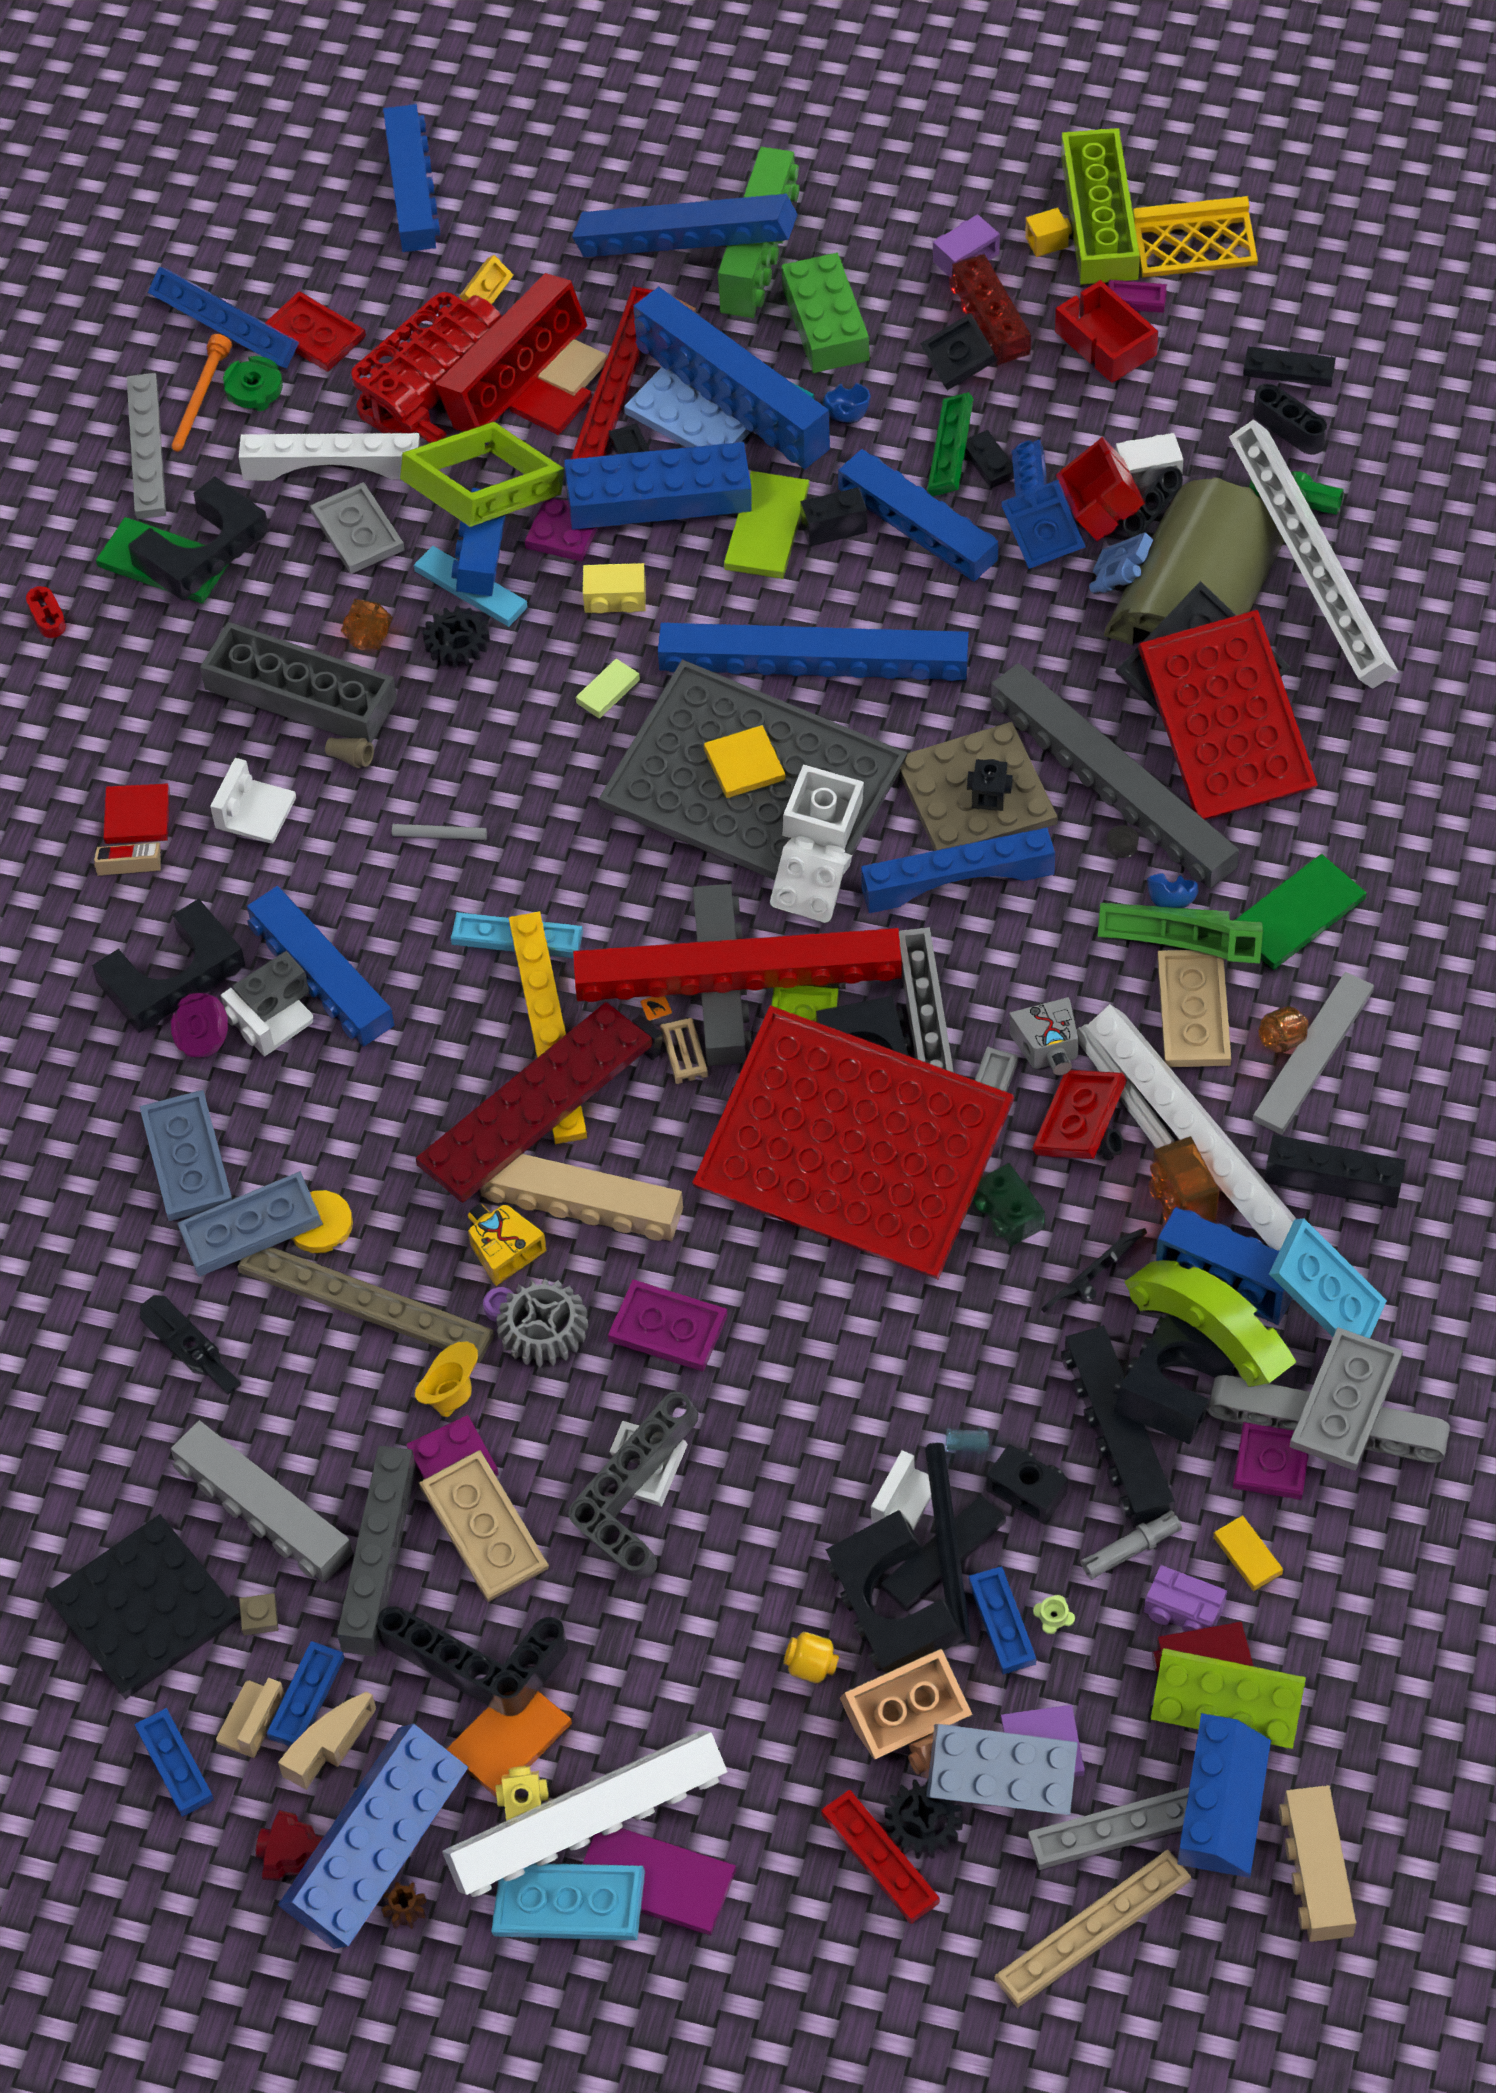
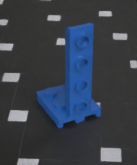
M1040 439L1034 442L1028 440L1018 444L1016 449L1012 450L1016 496L1001 503L1026 564L1030 569L1086 546L1059 480L1047 484L1045 455Z

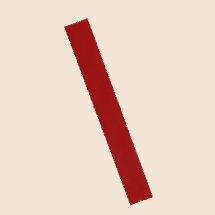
M634 286L631 289L571 459L605 456L610 444L609 431L615 430L642 354L636 345L633 306L651 293L652 289Z

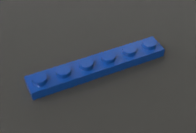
M159 266L148 290L149 294L262 357L274 361L280 367H288L299 342L174 272Z

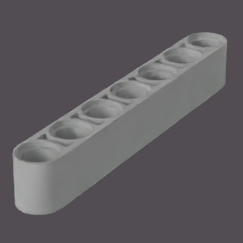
M1221 1375L1214 1379L1208 1413L1217 1419L1239 1424L1246 1422L1295 1430L1310 1392L1273 1384L1248 1387L1242 1378ZM1382 1407L1365 1449L1424 1462H1441L1445 1458L1450 1425L1436 1417Z

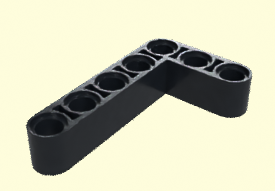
M397 1606L387 1607L379 1613L377 1619L378 1630L385 1648L506 1716L520 1714L527 1707L568 1651L564 1626L561 1621L554 1617H545L538 1620L504 1665L403 1608ZM400 1627L395 1631H389L391 1628ZM548 1638H556L551 1642L545 1641ZM429 1643L426 1646L417 1647L419 1644ZM450 1659H457L455 1662L446 1663ZM529 1664H535L532 1668H524ZM479 1675H486L482 1679H474ZM508 1691H515V1693L512 1695H503Z

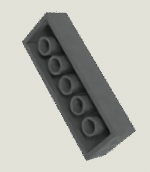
M227 622L200 666L204 688L207 691L346 738H365L370 743L373 742L397 701L394 677L230 622Z

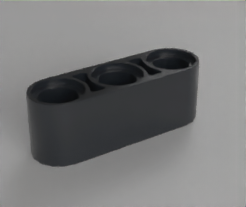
M1266 383L1257 387L1253 407V415L1257 421L1306 454L1315 455L1323 451L1327 431V422L1323 417L1274 384Z
M1152 466L1147 469L1135 483L1143 500L1146 499V503L1134 515L1128 516L1125 520H1118L1119 525L1116 526L1112 534L1126 537L1142 534L1181 488L1183 483L1181 471L1174 466Z

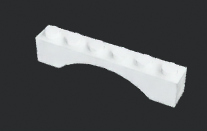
M419 433L241 434L239 462L243 481L274 480L293 470L316 465L352 466L378 473L391 480H401L402 453L421 447Z

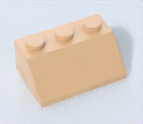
M942 1649L849 1690L840 1697L855 1732L874 1760L934 1732V1724L951 1725L972 1715Z

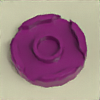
M207 993L189 994L178 1003L177 1006L180 1007L177 1013H173L171 1035L176 1047L184 1051L187 1056L195 1058L209 1057L216 1053L225 1041L228 1031V1016L224 1005L217 997Z

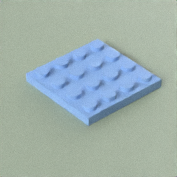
M663 367L624 406L626 415L686 448L742 442L752 432L748 431L733 416L726 415L714 402L706 400L691 385L684 384L679 376Z

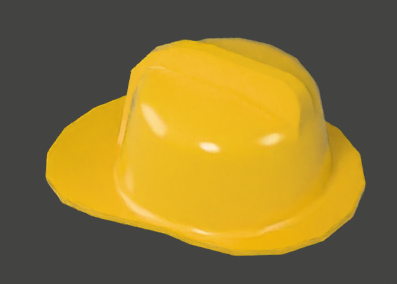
M467 1341L457 1342L440 1352L415 1389V1397L418 1402L430 1404L441 1416L449 1417L455 1409L461 1407L469 1400L472 1393L469 1376L478 1360V1350L474 1344Z

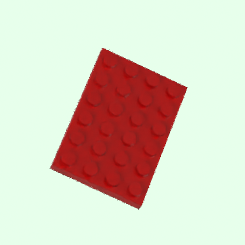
M1258 610L1139 644L1138 649L1192 809L1204 820L1212 819L1315 789L1318 786Z

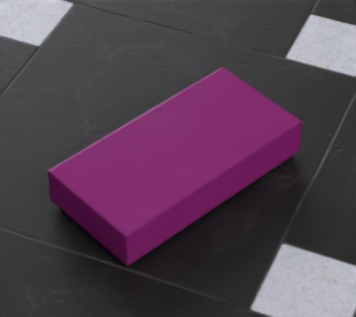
M1109 280L1108 287L1135 311L1164 313L1167 284Z

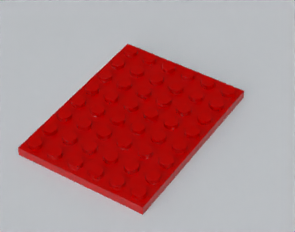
M770 1005L692 1184L695 1188L939 1280L1015 1097L1011 1093Z

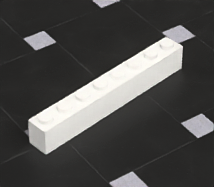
M700 1730L443 1850L442 1853L458 1892L465 1895L471 1894L472 1897H476L491 1890V1883L504 1878V1881H510L522 1876L525 1873L523 1868L531 1864L537 1863L538 1866H542L558 1858L556 1853L569 1847L572 1851L586 1846L590 1843L589 1837L599 1832H602L603 1835H608L618 1831L623 1827L621 1822L633 1816L635 1820L645 1818L655 1812V1806L665 1801L667 1805H671L687 1797L686 1792L697 1786L702 1790L719 1782L718 1776L727 1773V1769L712 1733Z

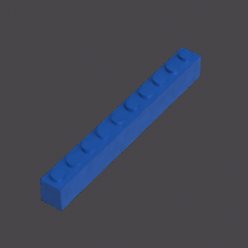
M660 623L658 644L659 671L675 672L681 660H685L711 672L731 674L967 680L968 632Z

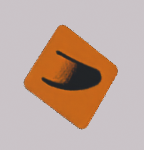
M666 996L659 998L650 997L640 1001L649 1021L672 1013Z

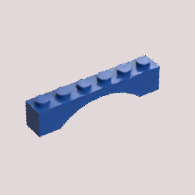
M1046 827L861 866V889L869 913L901 907L928 890L963 879L997 876L1026 881L1054 875L1055 850Z

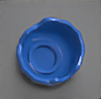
M856 383L851 389H845L842 384H839L833 391L826 393L823 398V406L829 410V417L832 420L852 424L861 420L866 414L871 395L869 390L861 384Z
M1163 873L1151 875L1147 878L1150 899L1158 907L1185 908L1196 899L1199 892L1198 884L1193 880H1185L1182 875L1178 876L1175 882H1169Z

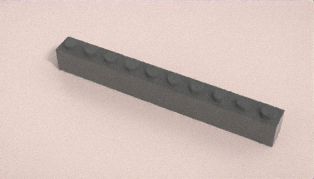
M1017 663L991 683V702L1000 713L1004 712L1013 720L1019 730L1026 731L1031 735L1040 748L1047 749L1052 753L1061 766L1073 771L1085 786L1094 789L1107 805H1112L1122 813L1124 819L1129 824H1135L1144 832L1150 842L1157 843L1163 848L1169 858L1184 866L1196 881L1202 882L1211 889L1237 868L1239 849L1020 663Z

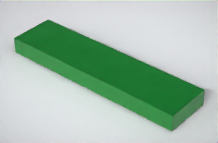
M969 392L943 399L927 488L932 497L959 489L974 400Z

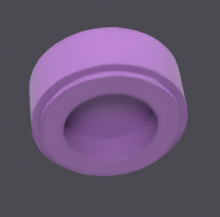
M504 1287L493 1288L484 1296V1312L490 1320L497 1322V1315L501 1314L499 1309L501 1303L507 1302L506 1296L508 1292L513 1293L510 1289Z

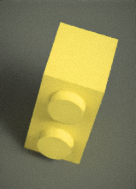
M644 563L583 565L585 613H631L646 611Z

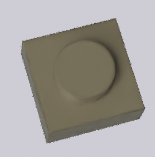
M274 1593L239 1598L241 1625L244 1636L279 1631Z

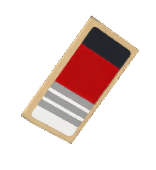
M160 842L97 847L94 859L97 875L161 871Z

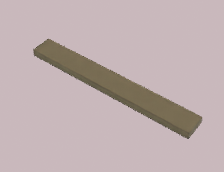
M273 1247L241 1259L238 1265L239 1273L441 1349H446L457 1342H470L478 1350V1363L481 1362L495 1336L494 1330Z

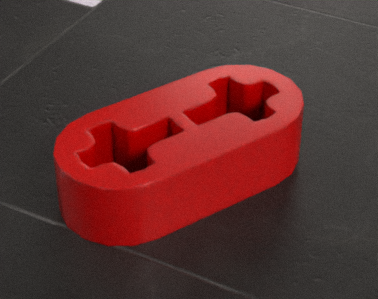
M45 586L30 589L26 595V601L39 632L46 638L59 637L65 632L66 623L63 612L52 591ZM42 599L46 606L41 607L37 600ZM51 617L55 624L50 625L46 618Z

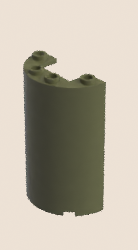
M1216 477L1194 480L1181 486L1168 505L1152 537L1153 542L1148 551L1147 558L1139 565L1141 575L1134 578V581L1127 585L1105 628L1104 636L1133 645L1137 637V628L1152 632L1200 581L1236 615L1250 612L1284 543V539L1263 500L1248 487H1240Z

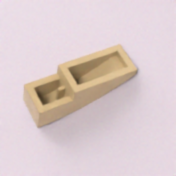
M366 1691L351 1698L312 1724L290 1746L278 1762L282 1777L307 1790L325 1761L338 1767L376 1711L373 1695Z

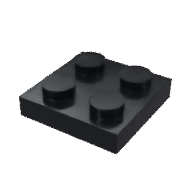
M971 313L920 343L947 391L998 360Z

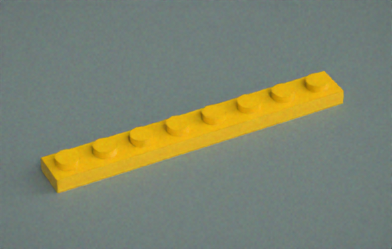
M540 911L509 917L537 1058L566 1035ZM581 1105L552 1129L555 1144L587 1139Z

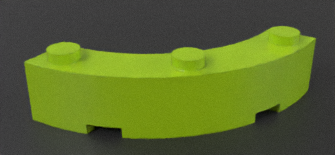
M1153 1261L1124 1281L1132 1301L1138 1306L1140 1311L1154 1310L1171 1314L1188 1322L1211 1339L1235 1365L1248 1387L1268 1384L1296 1363L1295 1358L1273 1327L1266 1329L1254 1315L1258 1310L1228 1284L1200 1268L1193 1266L1190 1269L1180 1267L1177 1261Z

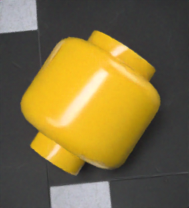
M802 1632L797 1638L791 1637L785 1652L784 1665H788V1671L791 1676L818 1684L824 1680L827 1674H834L839 1655L833 1653L834 1646L830 1639Z

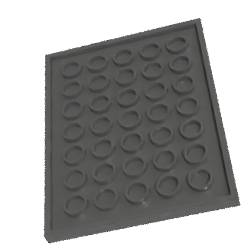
M681 660L598 798V806L775 880L783 847L791 839L782 836L783 814L803 764L864 782L862 805L844 849V853L853 856L897 778L900 768L907 758V752L690 662ZM763 725L785 772V780L726 798L704 751V743Z

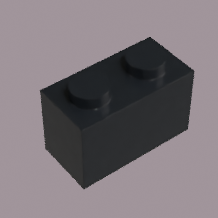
M859 487L800 501L801 525L809 547L867 533V508Z

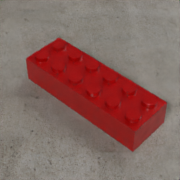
M545 273L435 384L454 429L465 432L495 422L537 379L538 375L588 326L572 281Z

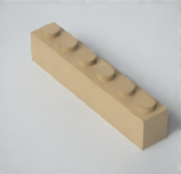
M521 1154L480 1188L481 1196L495 1203L507 1202L518 1205L525 1210L536 1209L545 1211L558 1218L570 1217L579 1219L588 1225L600 1224L612 1227L622 1233L634 1232L642 1234L649 1239L657 1241L662 1239L673 1240L683 1211L682 1191Z

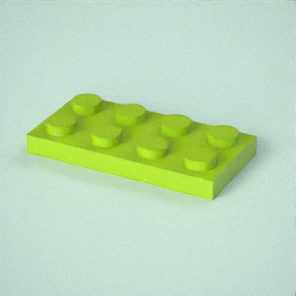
M1163 1648L1151 1720L1199 1729L1201 1713L1238 1719L1270 1739L1271 1745L1293 1749L1306 1677Z

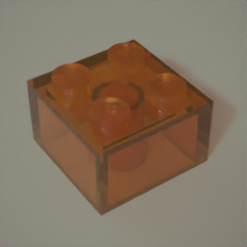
M1190 1136L1154 1149L1153 1164H1150L1152 1178L1148 1185L1152 1197L1155 1200L1159 1199L1163 1206L1162 1212L1165 1222L1167 1223L1174 1208L1177 1207L1184 1211H1193L1201 1218L1216 1224L1219 1188L1192 1137Z

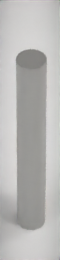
M393 824L392 837L487 840V828Z

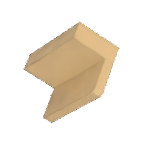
M268 1678L265 1685L262 1686L249 1680L246 1681L216 1737L217 1743L255 1758L285 1696L281 1682Z

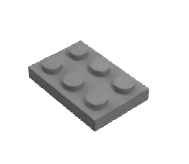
M364 482L310 505L312 515L350 574L405 550L403 541Z

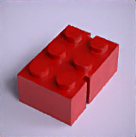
M1102 280L1080 292V298L1075 295L1056 307L1055 332L1090 364L1095 362V369L1111 383H1114L1157 355L1158 330Z
M1103 437L1056 474L1075 519L1096 541L1112 533L1116 526L1119 525L1118 520H1125L1128 516L1134 515L1145 504L1124 459Z

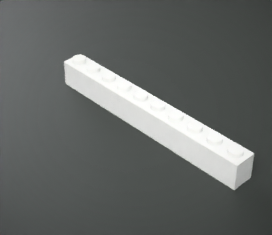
M1253 419L1230 435L1229 438L1356 676L1360 681L1373 689L1398 673V670L1269 431Z
M1109 1004L1086 1026L1266 1244L1270 1248L1279 1251L1293 1221L1296 1219L1295 1216L1128 1017Z

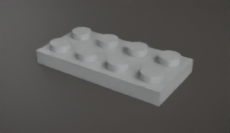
M1337 1327L1290 1440V1447L1356 1471L1401 1361L1403 1350Z

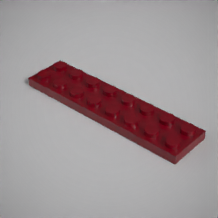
M605 1002L416 1157L417 1166L461 1203H464L652 1046V1038L609 1003Z

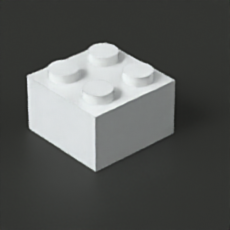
M803 764L783 814L782 836L788 838L804 836L813 839L814 844L824 847L834 845L845 849L862 805L864 782Z

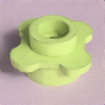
M1060 1595L1048 1597L1042 1603H1037L1033 1608V1614L1040 1618L1043 1624L1042 1630L1047 1634H1054L1058 1628L1064 1625L1071 1626L1075 1621L1074 1614L1068 1611L1065 1598ZM1056 1612L1057 1616L1052 1617L1051 1613Z

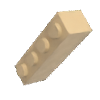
M1330 1786L1286 1790L1284 1804H1279V1816L1281 1825L1288 1826L1290 1838H1285V1848L1288 1860H1294L1296 1872L1292 1873V1886L1294 1894L1301 1895L1303 1907H1298L1301 1930L1307 1929L1309 1942L1353 1937L1356 1920Z

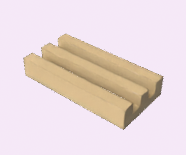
M688 1018L660 1025L676 1084L683 1083L682 1079L688 1078L689 1081L695 1080V1076L701 1075V1078L708 1077L707 1067L693 1019ZM687 1027L698 1064L697 1067L693 1068L681 1028ZM669 1031H675L685 1066L684 1070H680Z

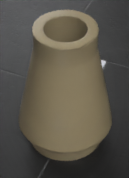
M330 737L326 742L325 752L328 756L335 757L353 767L361 768L362 766L367 767L370 765L374 755V747L365 738Z

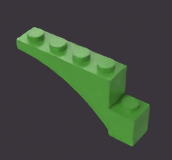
M1100 903L1098 937L1164 944L1203 952L1232 962L1260 963L1263 934L1262 922L1232 921L1229 917V911Z

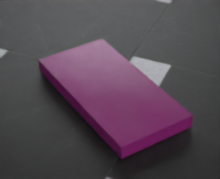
M623 1828L608 1835H603L602 1832L595 1834L582 1865L643 1866L645 1876L640 1913L710 1936L713 1933L736 1872V1865Z

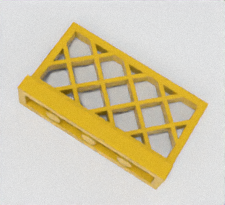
M1248 196L1133 208L1142 278L1256 266L1258 258L1249 216L1250 205ZM1243 222L1244 230L1239 236L1227 229L1233 223ZM1211 226L1217 231L1211 238H1208L1199 232L1200 228ZM1182 229L1189 234L1181 242L1171 236L1170 233L1173 230ZM1154 232L1160 237L1152 245L1142 238V233ZM1221 234L1234 241L1227 249L1215 242ZM1193 237L1205 244L1199 252L1186 245ZM1164 240L1176 247L1170 255L1158 249ZM1239 244L1249 251V257L1239 258L1231 252ZM1209 248L1221 254L1218 260L1212 261L1203 255ZM1180 251H1183L1193 259L1189 263L1181 264L1174 258ZM1154 254L1164 262L1160 266L1148 267L1146 260Z

